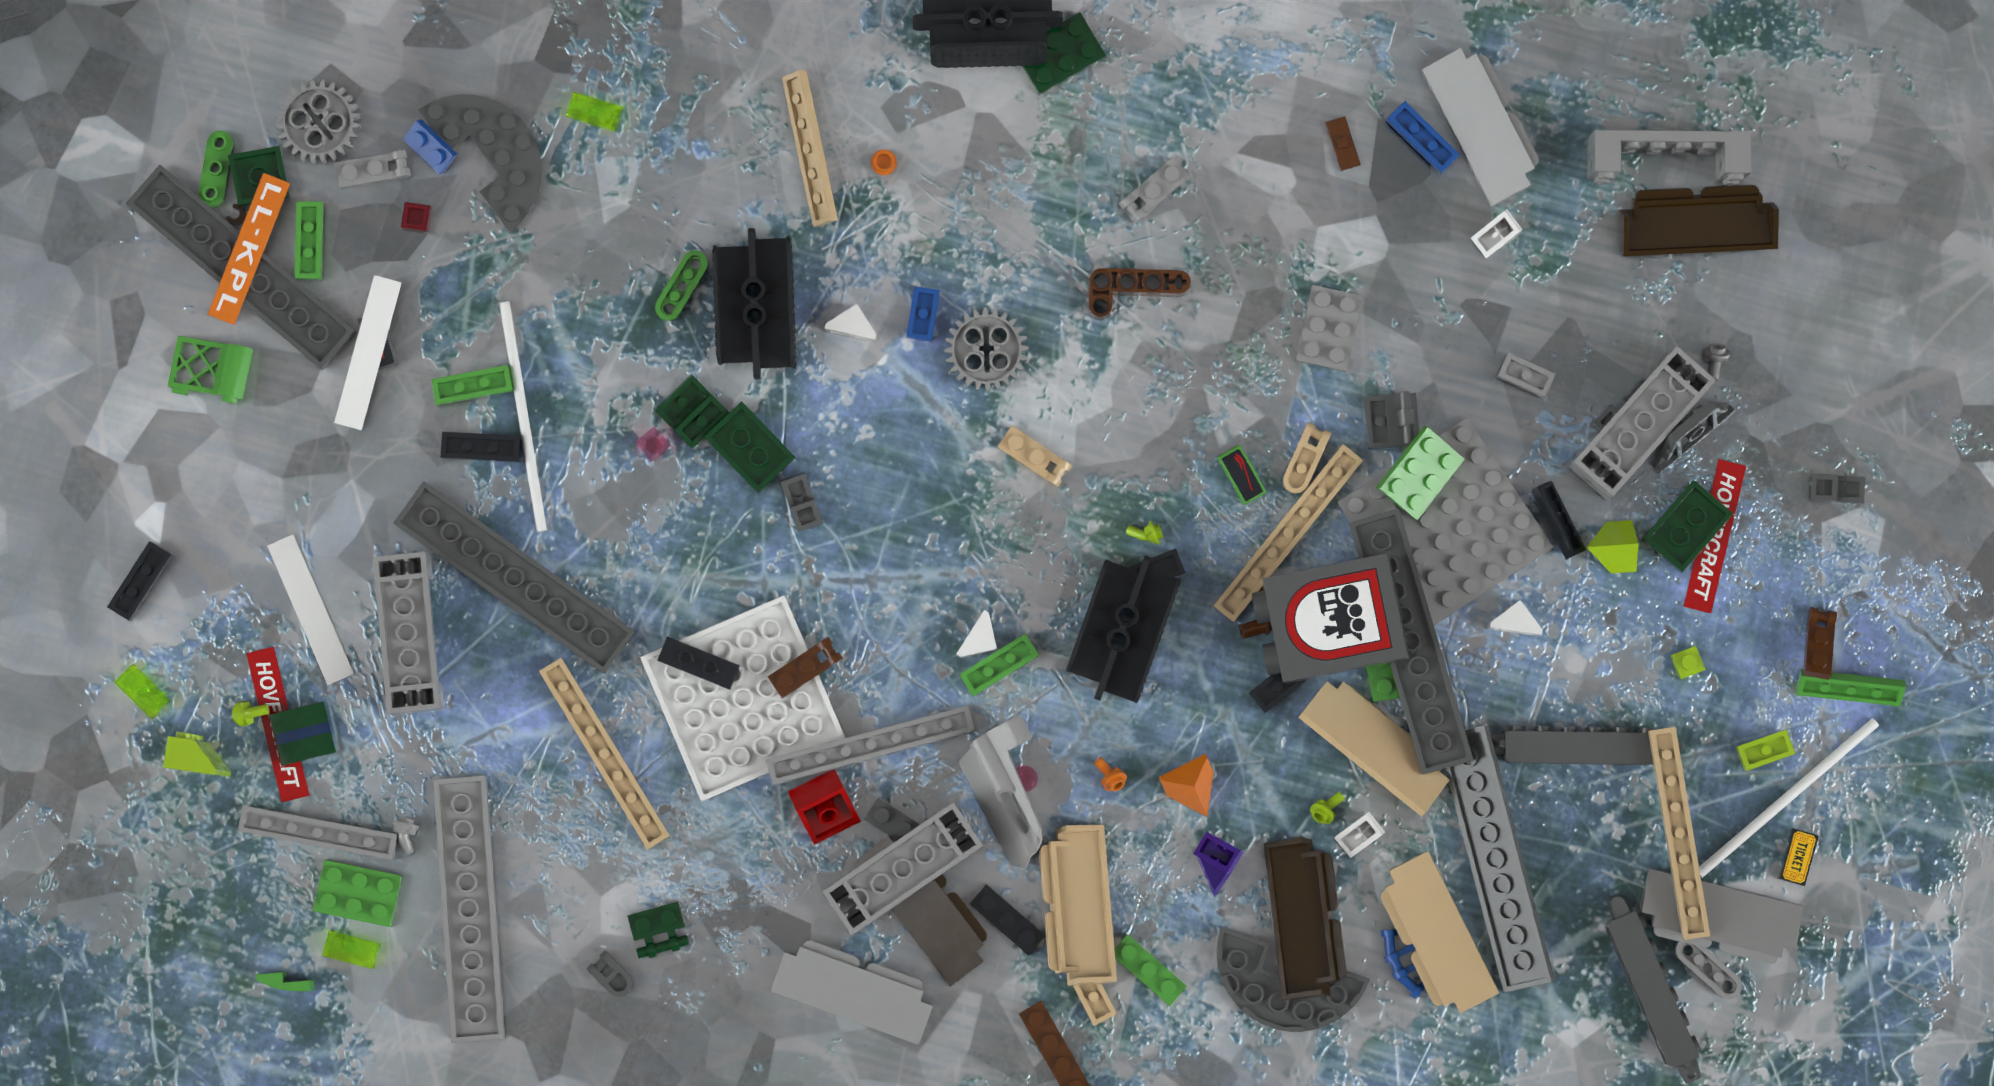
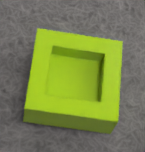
M1696 646L1670 655L1680 680L1706 670Z

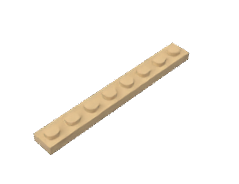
M1344 444L1339 447L1214 603L1213 607L1232 622L1238 618L1252 600V593L1258 592L1262 588V579L1270 577L1362 463L1363 460Z
M559 658L539 671L647 850L670 837V834L564 660Z
M1676 727L1648 731L1682 939L1689 940L1709 937L1710 930Z

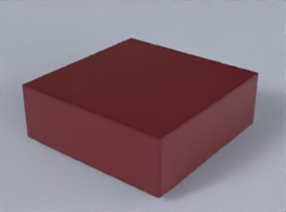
M405 202L401 228L428 232L431 206Z

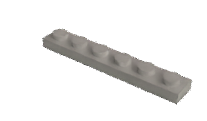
M244 805L242 806L238 826L239 832L394 860L399 835Z

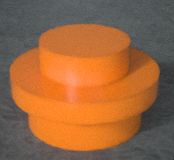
M879 150L872 156L871 166L875 173L886 176L893 173L896 169L897 159L891 151Z

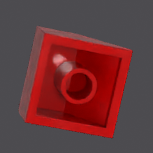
M835 769L787 791L814 845L861 822Z

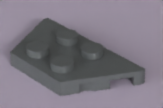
M1709 401L1704 406H1697L1691 412V417L1685 422L1680 421L1671 431L1653 468L1659 474H1662L1733 415L1736 410L1729 403Z

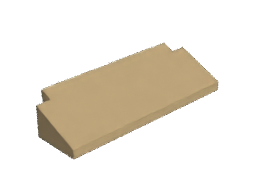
M1327 681L1298 717L1421 817L1449 782V779L1440 770L1423 775L1411 734L1394 723L1383 711L1345 682H1342L1336 689Z
M1066 825L1055 829L1056 841L1047 842L1039 849L1043 900L1050 905V912H1047L1044 917L1048 966L1051 970L1055 971V974L1067 973L1068 986L1117 982L1104 825Z
M1427 851L1390 869L1389 872L1395 883L1385 887L1386 890L1382 892L1381 900L1402 942L1406 945H1414L1416 951L1412 953L1411 960L1433 1004L1437 1006L1443 1004L1445 1007L1455 1002L1461 1014L1499 994L1500 992L1430 852Z

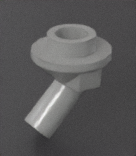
M1715 343L1705 348L1704 354L1705 360L1711 362L1709 374L1718 381L1721 363L1727 364L1730 351L1726 349L1725 345Z
M399 817L398 821H393L392 823L394 826L393 832L399 834L398 837L404 854L408 855L414 852L409 835H415L419 826L414 825L415 820Z

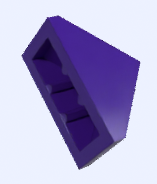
M1206 831L1193 854L1199 861L1214 897L1232 873L1243 851Z

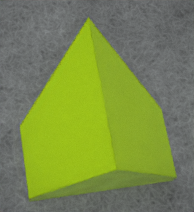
M1632 520L1605 522L1587 546L1588 550L1610 574L1637 572L1639 543Z

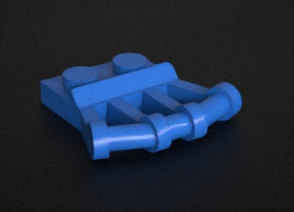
M1381 930V937H1384L1385 944L1384 959L1386 963L1390 964L1394 972L1392 974L1394 980H1398L1411 992L1410 996L1416 999L1425 989L1422 980L1417 984L1407 975L1416 970L1414 964L1403 968L1399 960L1401 956L1416 950L1414 945H1407L1396 951L1394 936H1399L1397 930Z

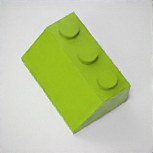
M176 732V737L168 736L163 768L231 777L230 769L210 742L202 741L203 736Z

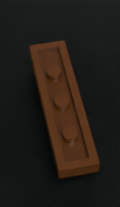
M1042 1001L1018 1013L1060 1086H1090Z

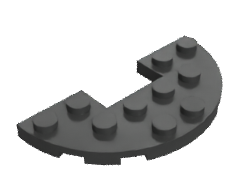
M476 95L448 96L420 108L418 111L433 131L453 150L469 138H472L500 177L479 192L512 234L532 212L542 185L541 155L538 145L527 125L518 115L503 104Z
M1220 926L1216 958L1222 983L1231 999L1245 1014L1270 1028L1288 1032H1304L1330 1025L1339 1020L1357 1004L1370 981L1369 978L1347 971L1346 975L1341 978V981L1330 982L1331 996L1282 1000L1279 974L1262 969L1271 944Z

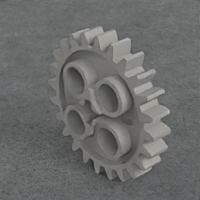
M311 80L309 88L302 82L300 92L292 88L294 96L292 98L284 96L288 104L278 106L284 113L276 115L278 120L283 121V123L276 125V128L284 131L279 135L281 140H287L284 147L286 149L294 147L291 152L294 157L301 153L300 159L304 162L310 156L313 164H316L318 158L321 159L323 164H326L328 156L337 161V152L345 156L343 148L345 146L353 148L349 140L350 138H359L353 130L361 129L359 124L354 123V121L361 119V116L358 113H353L358 109L357 104H350L353 97L351 95L343 97L346 92L343 87L336 91L337 85L334 82L327 88L325 80H322L319 86L316 85L314 80ZM319 99H327L325 108L321 110L315 109V104ZM305 104H308L318 118L321 119L324 126L332 134V140L327 138L314 119L305 110ZM298 115H306L304 124L295 125V118ZM338 118L343 120V124L339 129H331L333 120ZM316 134L322 135L320 144L315 146L310 144L312 136Z
M984 307L983 315H979L978 311L973 309L972 318L965 313L964 323L959 320L955 321L958 330L949 329V332L954 337L946 338L945 340L946 343L952 345V347L944 349L946 354L952 355V357L946 360V363H954L955 366L951 368L950 372L956 373L959 371L960 374L957 377V381L959 382L966 378L967 388L972 383H975L976 391H979L981 385H985L986 392L990 391V385H994L997 391H999L1001 382L1006 386H1010L1009 377L1015 380L1018 379L1015 370H1024V367L1019 362L1028 360V357L1021 354L1029 350L1028 346L1021 345V343L1027 340V336L1018 335L1023 330V327L1014 328L1016 319H1011L1008 322L1006 320L1007 312L999 317L996 308L992 315L988 314L986 307ZM985 327L989 329V348L994 349V351L989 353L990 371L988 373L985 372L984 352L979 351V349L984 348L983 329ZM971 331L979 333L981 339L979 342L972 344L966 340V335ZM995 331H1003L1007 336L1006 340L1001 343L995 342L992 339V334ZM1003 356L1007 360V365L1001 369L996 368L992 363L994 358ZM969 358H979L981 366L978 369H970L967 366Z

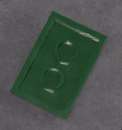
M1081 12L1063 21L1061 27H1054L1046 31L1047 61L1038 66L1022 67L1040 96L1105 59L1106 54Z
M742 401L704 436L758 494L796 459Z
M1693 480L1642 540L1680 573H1683L1730 519L1733 513Z

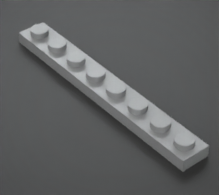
M967 705L766 759L772 785L775 786L975 732V727L969 706Z

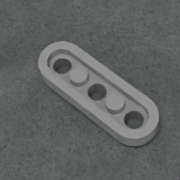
M1677 941L1674 947L1676 958L1718 996L1724 999H1733L1740 994L1742 989L1740 978L1707 948ZM1686 945L1692 949L1690 955L1683 953V948ZM1705 963H1709L1711 965V971L1709 973H1705L1703 971V965ZM1728 980L1731 983V988L1726 991L1723 989V983Z

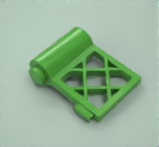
M178 336L168 387L173 388L172 393L188 396L189 391L221 396L222 402L237 404V400H243L253 349L235 344H224ZM184 343L193 344L197 350V353L188 360L182 354ZM212 348L221 349L219 359L210 364L204 354ZM201 357L207 368L196 375L189 364ZM186 367L193 378L184 384L176 383L178 372ZM210 371L215 378L213 389L205 388L199 380Z

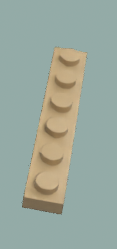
M798 70L782 77L812 224L813 227H821L837 221L838 218L807 71Z

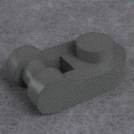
M604 950L599 955L601 958L595 964L591 963L586 969L610 994L617 997L625 996L632 989V978ZM609 966L613 971L606 977L602 971Z

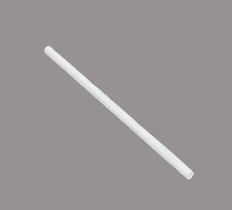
M501 302L499 304L537 532L547 531L511 307L510 302Z
M1871 718L1699 866L1701 878L1879 726L1876 720Z

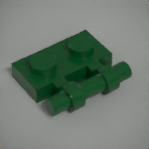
M679 901L627 916L633 940H645L646 946L636 949L639 959L647 956L649 958L657 957L658 953L672 950V952L679 951L680 947L690 945L687 935L677 937L676 929L685 927ZM667 932L669 940L654 943V935Z

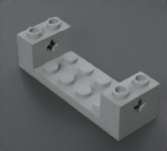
M1594 130L1587 139V180H1594V184L1597 185L1610 184V181H1613L1621 172V154H1635L1636 150H1646V154L1649 155L1661 154V151H1671L1673 155L1687 154V151H1697L1698 155H1711L1713 151H1716V182H1723L1724 186L1739 185V182H1742L1751 174V132Z
M1678 346L1674 347L1595 438L1572 460L1568 467L1607 501L1618 492L1716 380Z
M424 551L373 557L387 714L396 716L445 710L443 684L439 683L429 584V581H433L431 555Z
M953 802L822 892L850 934L854 935L960 861L976 852L983 845Z

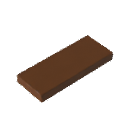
M1346 117L1325 122L1340 171L1360 166L1361 163Z

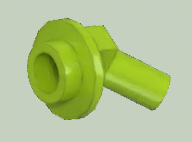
M1152 520L1149 521L1147 527H1144V530L1129 525L1126 530L1127 535L1156 545H1160L1159 539L1164 538L1159 523L1154 525Z
M239 701L235 703L232 709L233 721L241 727L254 723V717L269 714L268 704L253 707L249 701Z
M1339 791L1327 801L1323 799L1317 800L1310 808L1312 817L1318 823L1330 824L1336 816L1332 809L1346 798Z

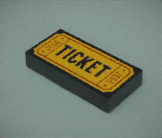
M1792 828L1778 879L1805 886L1817 845L1818 835Z

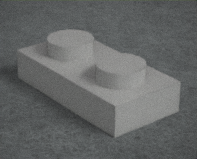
M1508 352L1497 378L1541 398H1545L1556 374Z

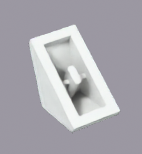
M1506 209L1471 237V239L1485 258H1488L1517 237L1523 229L1508 209Z
M857 304L825 324V332L874 343L877 341V334Z
M1521 600L1487 624V629L1531 636H1541L1543 631Z
M986 610L983 611L956 655L958 657L964 658L997 650L989 612Z
M1365 812L1334 838L1351 858L1382 836L1385 831L1370 812Z

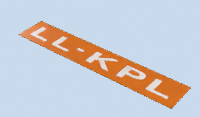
M263 173L207 315L235 325L290 183Z

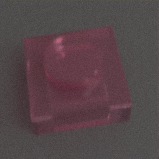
M656 426L635 441L651 463L672 447Z

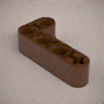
M1096 269L1090 275L1089 314L1093 319L1099 321L1108 318L1112 310L1113 295L1182 297L1189 291L1190 277L1181 270ZM1128 276L1133 279L1134 285L1131 288H1124L1120 284V279ZM1095 277H1106L1108 280L1107 286L1097 287L1094 284ZM1149 277H1155L1159 280L1160 286L1156 289H1150L1145 281ZM1164 277H1168L1167 283H1175L1176 278H1180L1181 283H1185L1181 289H1176L1175 284H1168L1167 290L1163 289ZM1098 301L1106 303L1107 311L1097 313L1093 309L1094 303Z

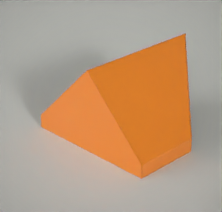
M1203 754L1160 776L1159 779L1168 797L1207 817L1214 772L1206 754Z

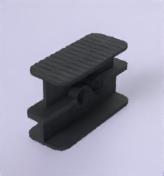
M923 0V14L913 16L914 30L930 31L931 64L937 68L1041 65L1047 61L1046 28L1061 27L1063 25V12L1052 11V0ZM976 18L981 22L972 24L969 20ZM997 18H1004L1007 21L1004 23H997L995 20Z
M748 228V246L717 247V245H713L712 267L717 363L723 365L724 363L753 362L754 380L761 379V368L792 367L796 369L797 366L793 249L790 236H786V238L756 239L755 228ZM758 285L761 287V293L757 297H750L747 294L750 286ZM759 311L762 313V318L759 322L752 323L748 320L749 313Z
M1144 556L1139 571L1113 563L1107 559L1104 561L1066 668L1067 672L1099 682L1094 697L1098 701L1101 700L1105 691L1138 703L1143 691L1147 675L1149 674L1181 583L1180 578L1148 568L1151 557ZM1123 609L1132 610L1134 620L1130 623L1122 622L1119 617L1120 611ZM1120 633L1125 637L1126 642L1123 647L1116 648L1111 644L1110 639L1113 634Z

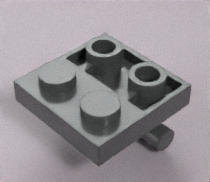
M1403 391L1399 392V394L1367 396L1363 398L1368 449L1409 446L1419 433L1416 393Z

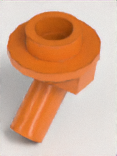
M1101 756L1097 758L1093 764L1105 775L1101 780L1106 791H1118L1123 788L1127 775L1118 767L1112 769Z

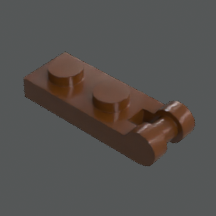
M1809 608L1803 675L1826 680H1829L1831 677L1835 623L1837 619L1836 611L1828 610V612L1819 611V608ZM1817 621L1825 622V627L1817 626Z
M830 637L820 641L797 658L767 676L782 699L843 659L839 652L836 653L832 647L833 642ZM823 651L828 659L821 663L816 655Z

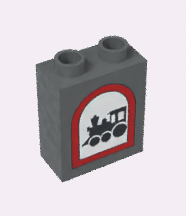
M1387 553L1263 578L1265 591L1252 593L1257 622L1261 624L1271 621L1275 640L1273 643L1262 645L1268 675L1281 673L1284 683L1410 659L1390 556Z

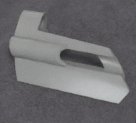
M1018 715L974 740L970 745V749L960 759L959 764L1011 865L1026 868L1028 867L1030 857L1041 846L1042 828L1009 754V750L1025 743L1032 736L1021 715ZM1009 792L1014 793L1030 825L1029 829L1027 828Z

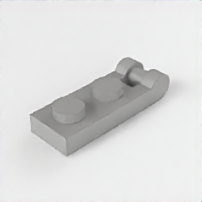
M407 150L336 162L339 188L347 189L410 177V168H407L406 159H408ZM396 162L397 169L390 171L389 163Z
M1172 157L1131 194L1125 197L1119 205L1123 210L1127 209L1132 215L1131 219L1138 223L1189 179L1190 175ZM1138 198L1145 204L1142 208H1139L1134 203Z

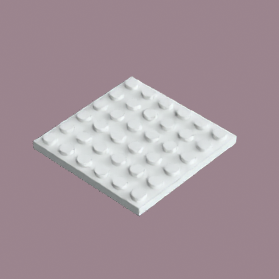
M785 595L679 640L740 665L731 690L657 661L662 648L640 657L701 802L768 774L766 759L846 738L819 675L783 699L767 677L808 650Z

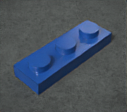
M1406 101L1386 119L1440 174L1460 156Z

